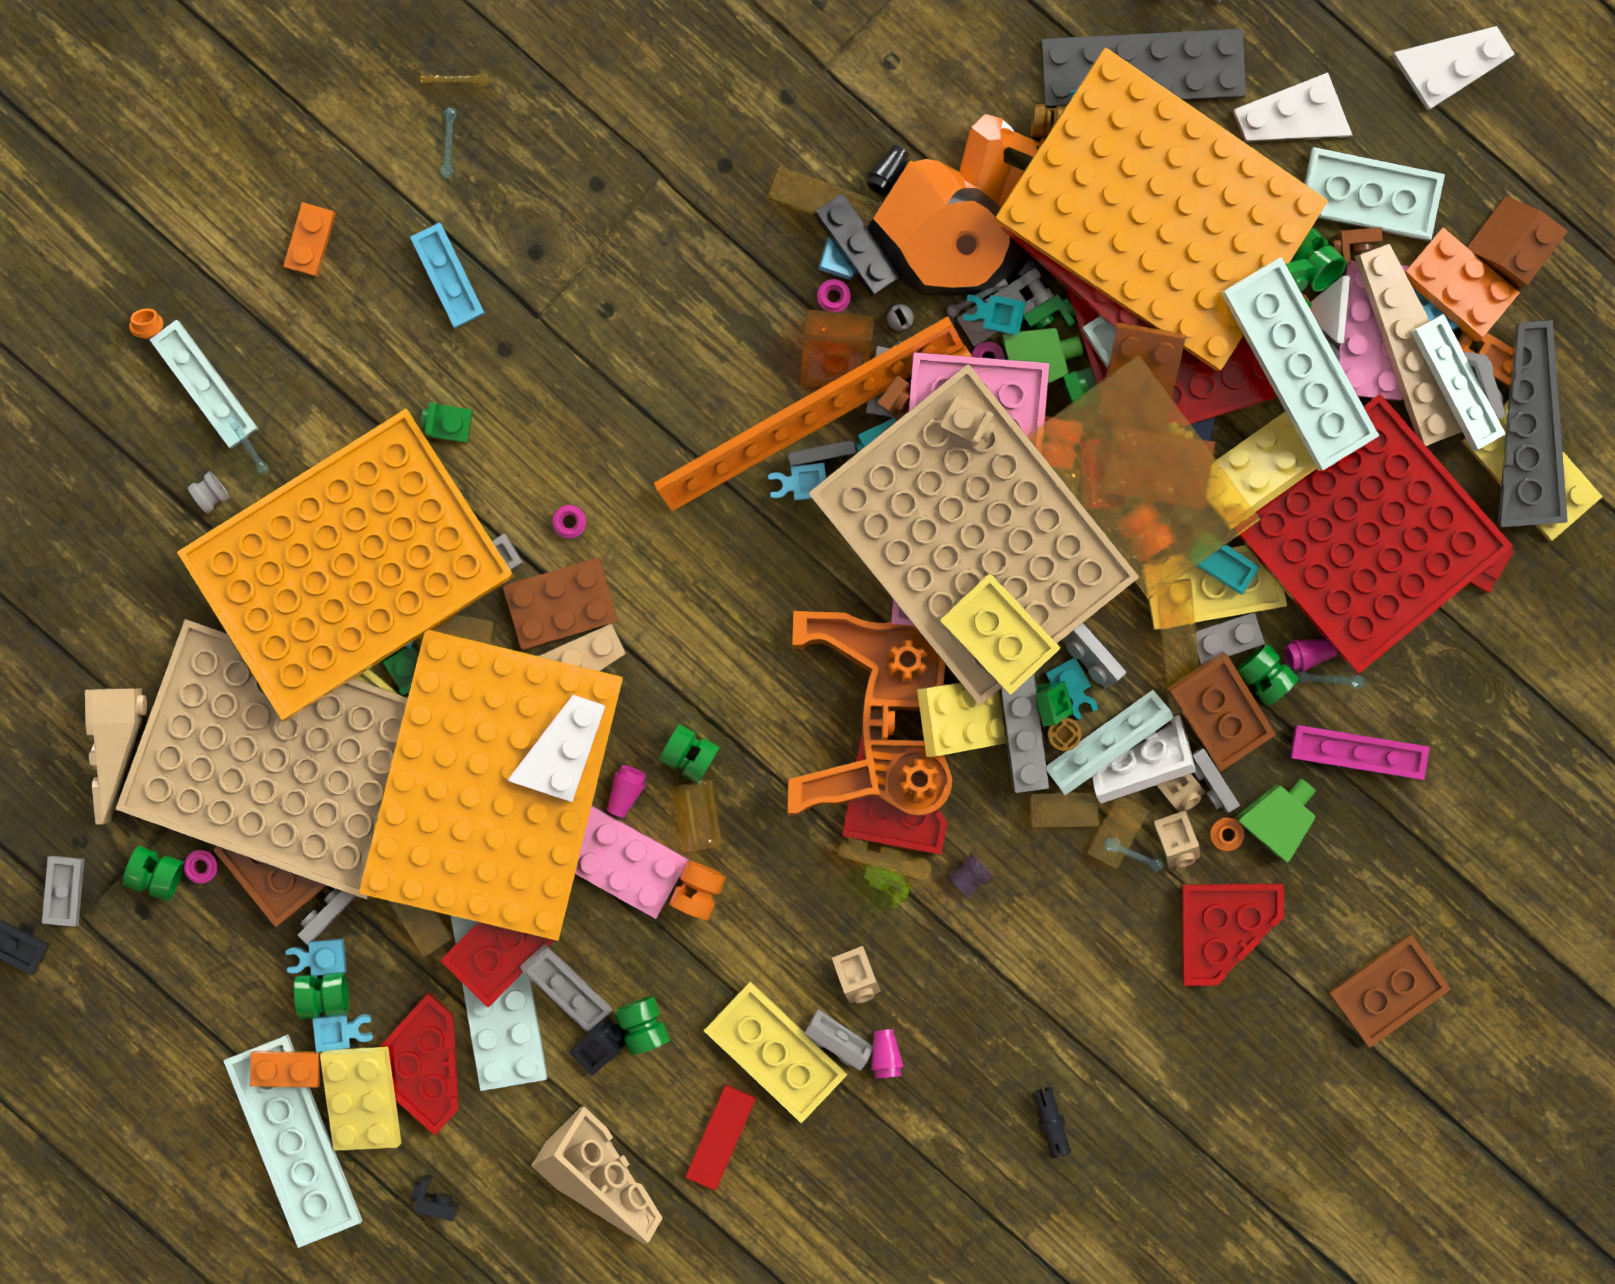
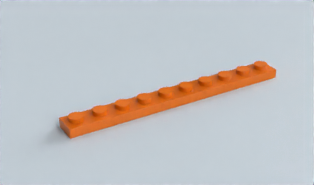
M947 316L654 482L656 489L670 510L674 511L885 392L897 375L904 380L911 377L914 352L950 355L964 347Z

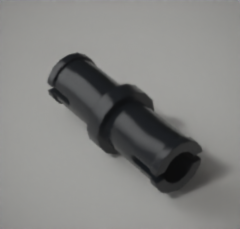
M1045 1087V1092L1041 1088L1034 1091L1032 1096L1035 1099L1040 1116L1039 1128L1045 1133L1051 1158H1059L1058 1153L1061 1152L1063 1157L1072 1151L1063 1127L1066 1122L1064 1116L1059 1114L1053 1088Z

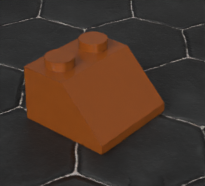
M1505 196L1467 248L1511 286L1519 290L1531 282L1568 230L1542 211Z

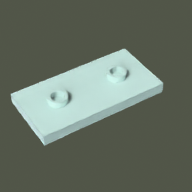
M1313 147L1304 184L1329 200L1317 219L1365 229L1382 227V232L1429 242L1432 239L1445 174Z

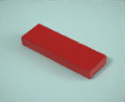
M725 1084L685 1178L715 1191L717 1190L756 1100L755 1096Z

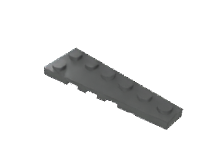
M1553 320L1517 323L1515 327L1498 528L1568 522Z

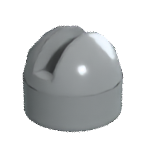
M903 304L893 306L887 314V323L896 332L908 330L914 320L912 310ZM900 309L907 322L903 326L894 312Z

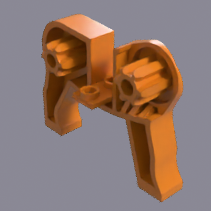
M793 611L792 649H803L811 644H823L867 670L871 675L866 689L862 715V740L865 760L789 779L787 816H798L805 810L815 806L840 805L867 797H877L910 815H926L939 809L948 799L952 788V775L945 756L926 757L924 741L887 740L888 735H893L895 729V711L888 710L920 711L917 689L944 685L945 662L916 626L891 624V622H869L847 613Z

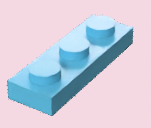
M437 223L411 236L414 247L454 328L457 329L485 315L442 224Z

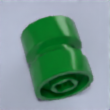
M1313 227L1290 261L1306 259L1314 267L1308 278V285L1316 292L1322 291L1335 283L1344 272L1347 264L1346 259L1334 247L1329 246L1328 241Z
M1268 643L1252 653L1236 669L1247 686L1254 685L1256 687L1254 693L1266 707L1279 700L1299 680V677L1287 664L1281 665L1279 663L1280 656Z
M679 723L658 761L673 770L681 768L683 776L699 784L720 747L705 738L697 740L694 731ZM690 749L698 754L694 762L685 758Z
M137 846L127 864L122 885L140 893L147 889L151 897L169 902L181 880L184 861L167 855L158 858L156 851Z
M325 973L322 979H319L315 974L296 976L294 982V1002L298 1019L319 1018L321 1013H325L327 1017L347 1016L349 1010V991L345 973Z
M654 995L636 1000L614 1010L620 1028L628 1031L624 1041L630 1056L650 1051L671 1040L665 1023L657 1021L660 1012Z

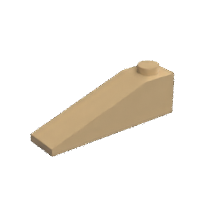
M142 688L85 690L86 734L94 736L92 751L89 753V763L92 765L93 770H97L98 775L92 782L96 824L111 822L142 724V715L147 713V698L145 695H142Z
M583 1106L545 1142L531 1166L556 1189L642 1244H648L661 1222L662 1216L643 1185L636 1183L627 1169V1166L630 1164L625 1156H619L610 1140L613 1137L608 1128Z

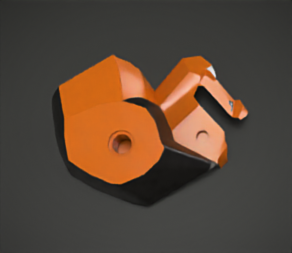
M984 114L969 127L960 171L936 160L909 161L867 228L900 274L898 279L919 294L944 296L980 293L983 290L995 287L1003 279H1006L1008 285L1014 282L1031 255L1001 229L1002 225L993 220L1024 173L1023 170L1004 162V149L1010 147L1034 157L1045 139L1037 141L1014 132L1003 119Z

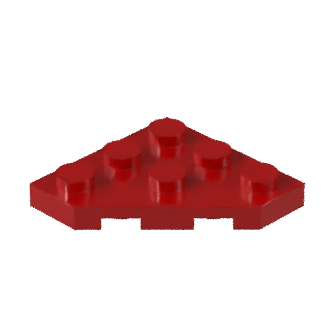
M862 737L860 738L856 762L865 760ZM867 797L848 802L842 836L941 855L947 820L939 809L926 815H910L877 797Z
M1181 884L1182 984L1184 986H1218L1239 961H1242L1260 943V940L1284 918V884Z
M429 992L380 1047H388L396 1101L433 1135H436L458 1111L459 1098L454 1014Z

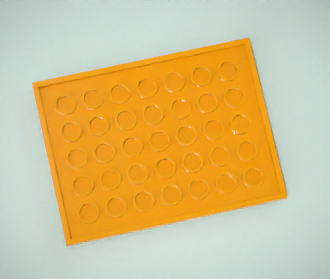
M1105 47L993 220L1154 329L1185 334L1183 349L1214 370L1220 371L1243 337L1241 329L1220 292L1277 258L1282 257L1284 263H1289L1329 200Z
M407 408L177 552L283 722H286L423 635L424 632L436 627L514 577Z
M432 630L424 632L359 894L559 941L623 677ZM573 695L605 705L572 802L507 781Z

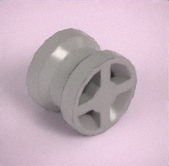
M211 471L204 475V479L201 482L192 483L188 486V490L194 500L207 514L213 511L214 505L218 502H225L230 499L222 483Z

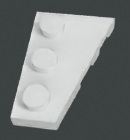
M1495 26L1397 51L1392 54V57L1428 111L1515 54L1498 27Z
M1328 73L1233 110L1235 120L1245 143L1305 138L1308 140L1325 137L1347 138L1352 136Z
M573 695L507 781L572 802L605 705Z
M1180 713L1170 720L1171 724L1157 733L1156 731L1145 738V741L1128 750L1092 776L1096 797L1100 804L1196 772L1184 722Z

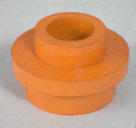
M148 308L134 312L129 323L131 334L143 339L154 337L164 326L161 316L155 310Z
M1225 817L1217 820L1212 825L1210 838L1218 849L1232 851L1242 844L1244 830L1237 820ZM1226 828H1230L1233 831V838L1229 841H1225L1222 838V832Z

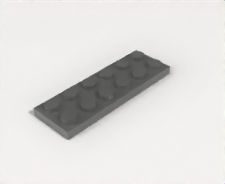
M1243 29L1042 39L1041 41L1044 104L1047 108L1067 106L1070 101L1069 91L1078 89L1105 47L1183 101L1245 98Z

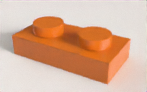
M301 203L283 267L318 277L336 216L334 211Z
M252 1051L250 1086L319 1087L321 1052Z

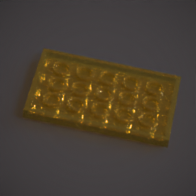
M1139 354L1027 435L1028 439L1137 573L1139 578L1135 582L1148 599L1260 520L1251 505Z

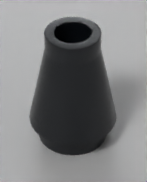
M893 145L883 159L868 173L867 186L878 195L887 197L904 171L910 154L904 148Z

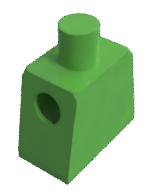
M1056 328L1019 332L1018 336L1007 333L999 335L1006 360L1049 363L1048 383L1068 374L1065 360L1083 355L1079 337L1075 336L1060 341Z
M1300 779L1289 792L1280 785L1275 784L1234 819L1282 861L1288 863L1316 817L1304 806L1315 794L1316 790L1303 779Z

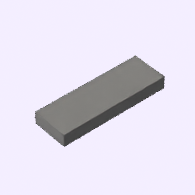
M545 943L520 966L522 971L587 1033L612 1011L610 1005Z

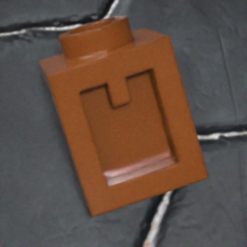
M1382 227L1340 231L1335 235V240L1331 241V246L1346 259L1347 267L1351 264L1350 247H1353V252L1373 250V245L1383 241Z
M897 375L878 401L881 408L897 420L908 413L910 384Z

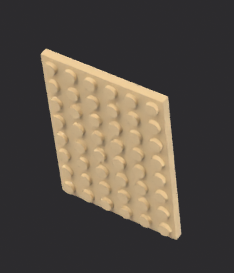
M969 364L809 492V495L979 706L1003 686L950 632L940 619L988 573L1007 590L1056 643L1061 641L1139 578L1137 573ZM955 396L994 414L991 421L996 425L987 442L980 440L978 445H974L940 427Z
M185 619L116 810L368 900L370 896L359 894L408 698L352 679L286 722H283L229 635Z

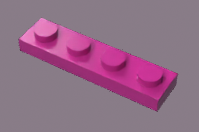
M1295 725L1290 758L1424 780L1430 747Z

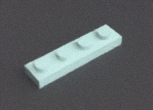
M1444 314L1411 331L1472 451L1479 450L1505 435Z
M174 321L150 339L229 448L235 447L259 429L180 321Z
M1152 690L1080 741L1074 749L1066 751L1046 766L1047 773L1063 794L1067 795L1169 722L1174 716L1155 691Z

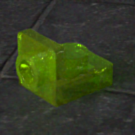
M867 862L864 879L870 880L868 885L884 891H888L889 886L895 887L890 901V907L897 909L899 901L905 903L911 883L905 882L906 873Z

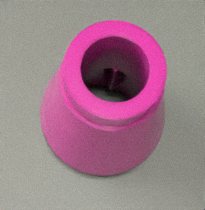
M1325 638L1292 640L1289 645L1284 646L1286 664L1293 671L1297 670L1300 673L1337 655L1336 650Z
M622 765L620 771L615 772L608 802L609 805L607 807L608 812L618 817L624 818L646 786L644 782L646 775L642 771Z
M894 1029L874 1031L871 1071H874L875 1079L902 1076L901 1068H904L894 1036Z

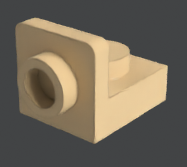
M955 396L940 427L974 445H978L980 440L987 442L996 424L991 421L993 413Z
M1191 773L1157 785L1178 812H1182L1184 809L1189 810L1196 806L1201 800V796L1205 793Z
M1186 811L1154 821V827L1166 855V862L1169 868L1174 866L1178 868L1187 867L1200 857L1199 844Z
M863 946L832 958L849 1003L867 1002L874 998V994L881 991Z

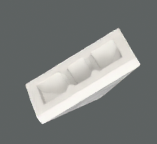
M1342 276L1310 302L1312 304V314L1326 340L1335 345V347L1344 344L1350 276Z

